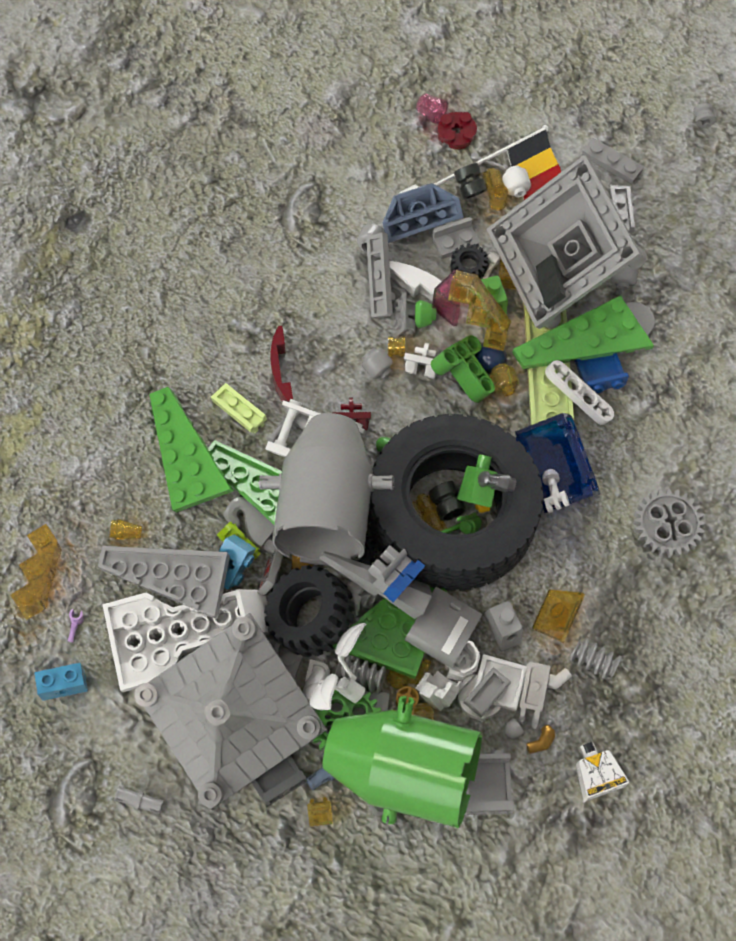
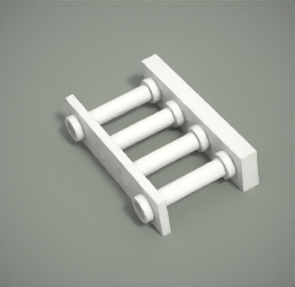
M292 399L289 402L283 400L282 405L289 410L278 440H275L274 443L268 441L265 448L268 452L282 457H286L291 450L287 448L286 440L296 413L309 416L306 425L312 417L320 414L301 407L302 403ZM356 422L360 434L365 436L366 431L362 428L363 425Z

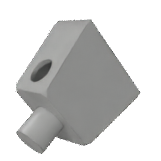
M510 601L492 607L483 614L501 652L522 643L523 628Z

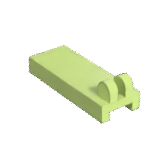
M225 383L211 396L212 401L249 432L257 433L259 431L258 427L262 428L265 425L266 415Z

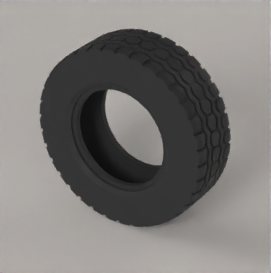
M440 414L437 417H426L423 421H415L410 424V427L407 425L386 443L372 469L374 476L393 475L395 482L392 485L394 490H374L371 492L368 525L377 548L382 553L389 546L399 553L405 549L407 557L416 563L419 560L425 565L414 579L428 584L434 589L435 587L439 589L445 588L447 591H456V589L464 591L470 590L472 587L476 589L485 586L486 583L489 585L497 581L499 577L505 576L521 561L528 551L542 515L543 487L541 477H539V471L536 464H533L534 460L529 452L526 453V448L520 441L517 442L512 434L504 431L505 429L496 424L492 425V422L485 419L479 420L475 416L467 415L466 417L463 414H452V416ZM479 454L492 457L489 467L490 471H495L497 474L510 475V477L516 479V487L513 492L494 491L493 498L496 503L497 517L484 529L467 535L446 534L430 527L419 517L410 498V491L413 486L426 475L441 470L465 472L467 466L476 467Z

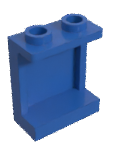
M614 353L612 356L574 360L580 379L597 394L606 389H620L628 381L629 375L627 372L624 373L617 353Z

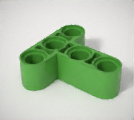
M469 335L437 355L431 361V368L436 374L441 376L451 372L468 397L473 402L479 403L495 391V385L474 356L481 350L480 341L477 337Z

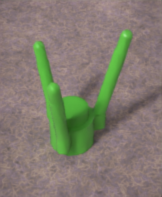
M473 512L470 515L458 517L457 521H461L460 523L440 532L448 534L461 529L465 534H472L479 531L482 522L479 516Z

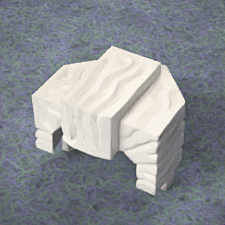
M467 641L461 653L465 656L458 667L454 665L450 668L445 665V668L449 669L447 678L462 682L465 678L475 674L478 668L480 652L472 641Z
M436 671L434 676L426 672L421 679L422 681L419 682L415 689L431 707L441 711L443 708L450 706L460 692L459 689L463 683L461 681L455 683L439 671Z

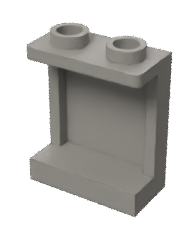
M504 750L491 751V754H482L480 751L475 781H469L466 793L471 795L465 815L513 813L514 800L512 801L510 777L511 754H505Z

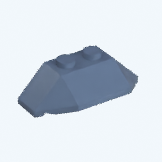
M429 183L394 195L382 224L384 232L388 235V243L463 218V213L458 197L433 183Z

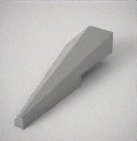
M327 551L322 552L319 557L321 560L371 595L379 594L391 602L373 585L376 578L368 571L371 567L370 565ZM413 580L392 604L416 619L424 614L432 597L430 586Z

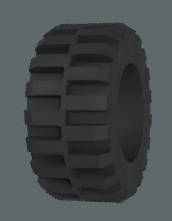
M305 565L301 566V569L295 568L290 570V574H284L280 577L281 581L273 585V591L271 594H268L266 599L268 604L265 605L264 613L267 616L264 617L265 625L268 626L269 634L282 646L303 657H311L312 655L316 657L322 655L323 651L329 652L334 649L333 646L336 643L338 644L342 635L350 629L348 626L350 623H353L354 615L352 611L355 610V604L351 600L353 596L351 591L347 589L348 587L330 571L316 565L312 567ZM321 595L322 604L317 616L310 623L298 627L297 618L302 606L309 599Z

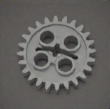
M668 488L666 494L659 489L657 496L651 492L649 498L644 497L643 503L638 504V510L634 513L636 519H634L633 524L638 526L635 528L634 533H641L638 541L645 540L646 542L643 547L646 548L650 545L652 547L651 553L659 550V557L666 552L668 558H671L673 553L679 558L682 552L687 555L690 551L689 548L694 550L697 546L696 543L699 544L702 540L700 536H703L705 530L701 528L706 524V522L700 521L704 514L697 513L700 506L694 507L692 505L695 499L686 500L687 493L681 497L679 496V490L672 494L670 488ZM672 508H677L681 514L674 513ZM651 513L659 514L660 518H654ZM678 528L685 529L687 534L680 533ZM657 533H664L666 535V539L660 538Z

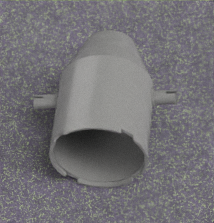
M323 413L312 417L285 457L282 474H279V476L260 475V490L279 489L272 538L273 546L287 557H290V554L301 557L300 562L314 565L330 566L319 558L323 551L352 560L354 557L358 556V558H361L363 556L371 492L374 490H394L392 485L395 482L393 475L374 476L358 425L351 418L335 413Z

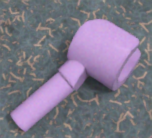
M74 609L69 612L72 624L68 642L72 643L78 625L84 621L82 611L78 618H73Z

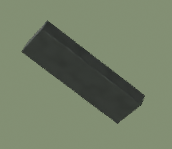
M552 254L536 265L544 305L548 309L566 297L557 259Z

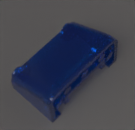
M561 413L515 431L516 441H520L526 448V453L529 452L534 460L533 464H536L543 487L542 510L544 513H548L544 499L551 496L549 486L545 485L542 480L543 473L548 469H554L559 474L558 491L559 493L565 491L570 505L600 495L598 483L576 424L570 414ZM561 501V502H560V503H561V507L564 508L565 506H564L563 502ZM552 505L553 511L557 510L555 505Z

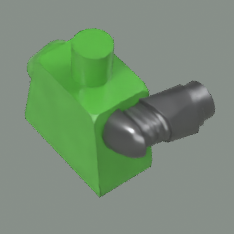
M479 454L476 467H466L457 500L474 503L475 508L480 513L490 511L492 507L494 491L513 492L516 487V479L510 477V475L497 474L495 471H490L489 467L492 457Z

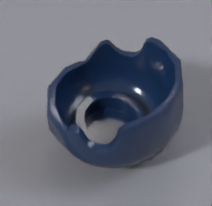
M496 342L483 343L481 350L475 354L476 359L486 373L502 372L507 366L508 360L503 346Z

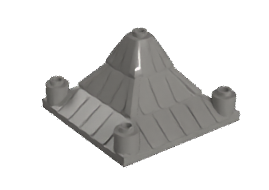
M583 155L487 228L535 327L538 329L542 327L548 329L557 327L561 321V312L626 266L638 269L645 264L647 259L646 252L636 245L601 182V170L593 165L586 155ZM552 254L557 259L566 297L548 309L544 305L536 265Z
M251 613L237 618L233 625L149 682L139 685L134 691L135 701L146 709L198 790L199 801L204 806H207L209 810L327 731V728L313 707L310 706L308 699Z

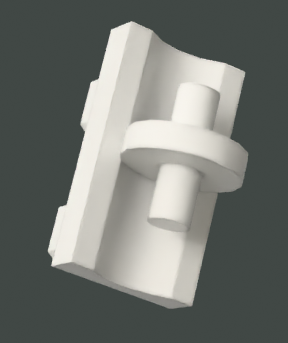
M425 342L424 348H415L414 353L422 354V356L405 353V373L416 375L419 364L426 366L424 377L436 378L437 374L431 368V361L433 359L427 358V355L435 357L436 351L429 349V343Z

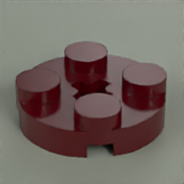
M451 112L441 116L437 135L442 143L444 142L449 145V148H467L476 138L477 125L470 113ZM460 128L461 130L460 133H456V131L452 129Z

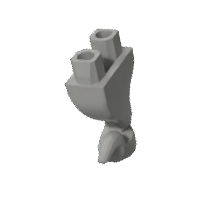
M236 497L226 508L224 518L228 523L230 521L233 524L236 523L240 530L241 522L237 516L240 512H243L248 539L257 548L259 547V552L263 553L265 551L272 555L276 551L272 543L274 525L244 497Z

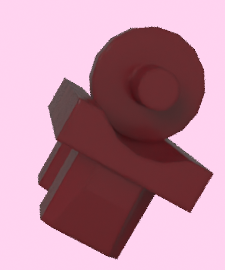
M349 397V403L341 404V410H349V412H332L356 420L357 423L363 425L362 428L365 431L368 430L371 412H354V410H362V403H354L353 397Z

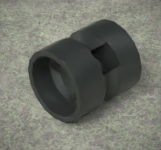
M478 163L464 166L454 172L457 183L461 184L460 192L463 199L475 197L488 190L484 179L480 178L482 173ZM473 177L472 181H466V179Z
M454 481L443 482L429 491L432 502L437 505L436 511L441 521L457 518L467 510L464 502L457 500L459 492Z

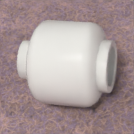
M520 166L509 167L502 177L505 190L511 196L522 197L531 187L528 172Z

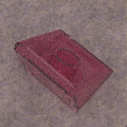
M454 270L434 288L432 308H436V312L452 326H457L460 312L459 270Z

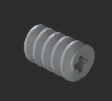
M580 638L569 661L572 662L578 658V666L586 662L587 671L595 667V675L603 671L602 679L607 678L609 675L612 678L622 656L619 655L613 659L614 652L610 651L605 655V647L597 651L596 642L588 646L589 639L586 638L583 642H580Z
M348 655L344 661L351 672L357 676L355 681L360 683L365 689L368 687L371 693L377 689V694L379 695L386 676L385 666H382L377 671V663L368 668L367 660H365L363 665H360V658L357 657L354 663H352L351 655ZM339 662L335 673L338 676V681L343 677H350Z

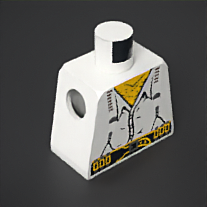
M593 742L586 743L580 747L585 759L577 762L576 770L584 802L622 789L629 784L628 779L609 750L598 753Z

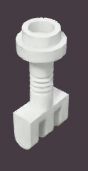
M554 469L546 470L543 473L542 480L545 485L549 486L551 494L550 497L544 499L546 509L550 514L554 512L552 505H555L556 509L559 510L562 509L561 501L565 507L569 506L570 503L565 491L560 493L558 491L559 474Z

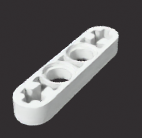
M556 360L547 366L545 370L547 378L596 423L605 425L613 419L614 411L612 407L563 362ZM568 381L575 384L576 390L569 388ZM583 396L590 397L592 404H587Z

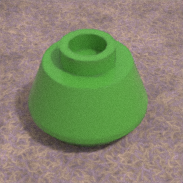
M423 300L417 301L415 306V326L423 328L432 325V321H436V308H432L431 303Z

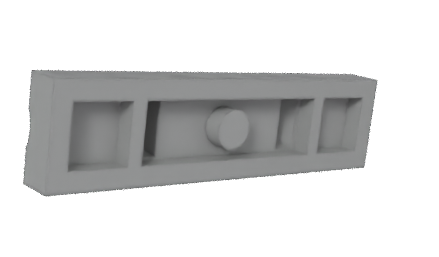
M382 232L366 236L371 318L375 319L392 316V301H395V293L391 292L389 261H392L393 257L392 252L388 251V235Z

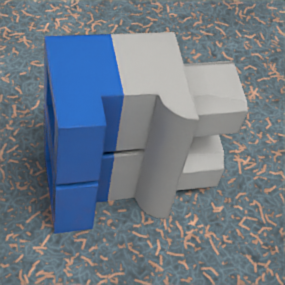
M389 546L380 556L389 566L386 567L377 559L368 571L376 578L373 585L394 603L425 565L419 560L416 563L407 557L405 549L399 553Z

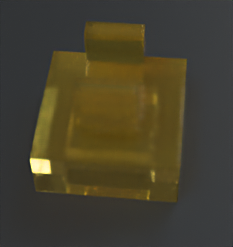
M323 797V802L314 803V799H310V803L307 804L309 827L333 824L331 801Z

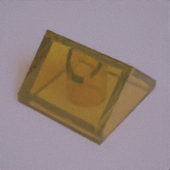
M549 589L532 628L564 643L585 594Z

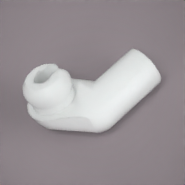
M564 668L557 675L550 674L547 688H559L572 677L571 673Z

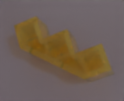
M456 270L451 281L448 300L469 304L466 323L486 328L483 347L504 351L509 336L511 320L478 275Z
M47 524L27 535L37 554L19 564V567L29 583L10 595L26 621L46 609L49 591L52 588L56 573V565L62 551Z

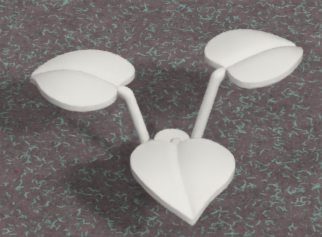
M361 623L348 629L340 638L335 649L339 662L350 677H343L337 684V675L331 674L323 680L325 671L319 669L313 672L307 679L302 692L308 699L310 706L314 709L330 710L334 690L339 691L340 694L353 703H357L364 695L365 688L355 681L357 676L351 672L344 661V657L351 652L361 631L367 624Z

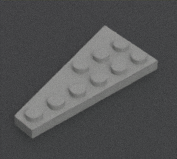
M102 546L98 567L102 571L218 619L230 555L227 552Z

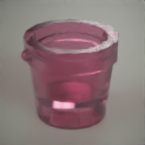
M424 93L417 102L416 110L428 118L430 122L438 124L441 116L446 114L448 110V102L443 98H437Z

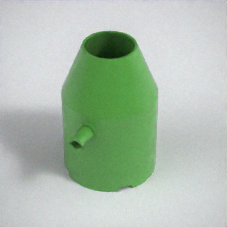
M407 696L399 698L398 711L387 710L340 717L334 720L325 745L323 769L369 805L384 808L381 819L384 823L387 822V817H389L388 824L396 823L397 812L460 828L471 795L466 794L469 781L474 782L482 745V735H480L482 732L412 715L414 699L409 697L408 703H406Z

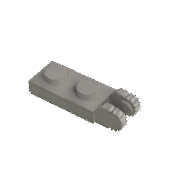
M528 661L520 701L521 710L518 722L520 726H524L526 722L527 709L535 710L532 728L538 729L552 666Z

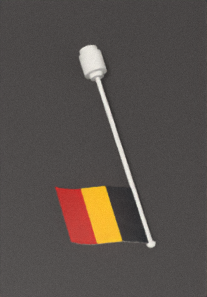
M543 125L538 131L475 162L480 165L507 151L510 166H520L526 169L529 175L531 187L523 196V201L561 173L560 166L549 144L547 136L549 128L547 125ZM452 174L434 184L439 186L455 178V176ZM413 185L398 194L418 188V186Z

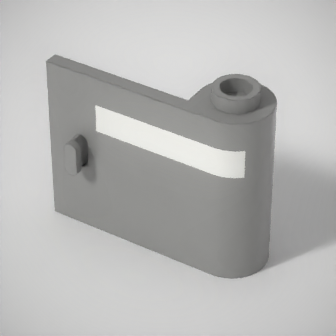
M435 587L424 614L417 617L404 640L448 667L452 668L454 665L458 667L465 656L461 652L482 614Z

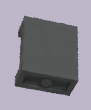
M290 755L251 783L264 805L268 807L305 784L306 777L299 770Z

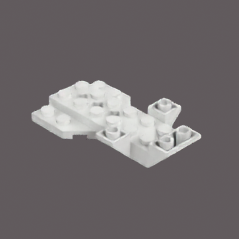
M242 589L222 594L218 619L185 605L171 607L148 593L102 604L120 691H130L143 683L149 682L176 664L183 655L192 653L233 625L237 618L244 617L248 613L252 614L265 636L269 635L268 626L265 625L264 617L267 616L264 613V608L268 604L266 595L263 596L257 593L258 590ZM181 627L184 630V632H182L181 635H177V633H175L178 632L177 628ZM157 633L162 636L159 641L153 639L156 638L155 634ZM135 639L140 642L137 647L131 645L134 644L133 640Z

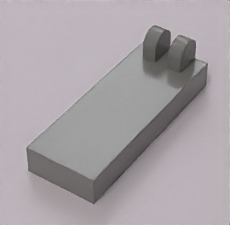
M610 186L609 195L629 233H634L635 223L630 186Z

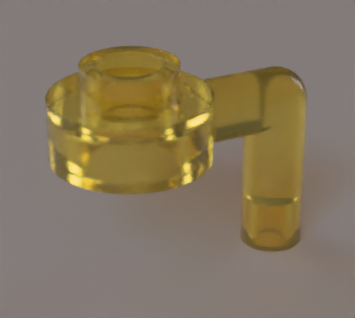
M428 659L422 660L415 679L389 670L387 681L396 689H401L409 684L418 685L425 673L429 671L431 661Z

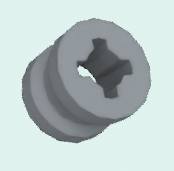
M703 103L694 108L693 112L695 117H697L696 125L698 127H709L715 123L716 118L712 114L714 110L712 104Z

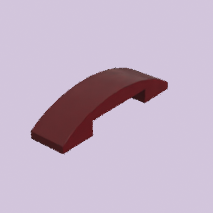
M278 326L271 344V372L275 389L281 401L289 402L290 399L293 400L291 382L282 383L278 354H286L283 326Z

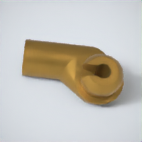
M545 725L541 728L539 740L526 743L529 754L550 748L556 737L555 730L550 725Z

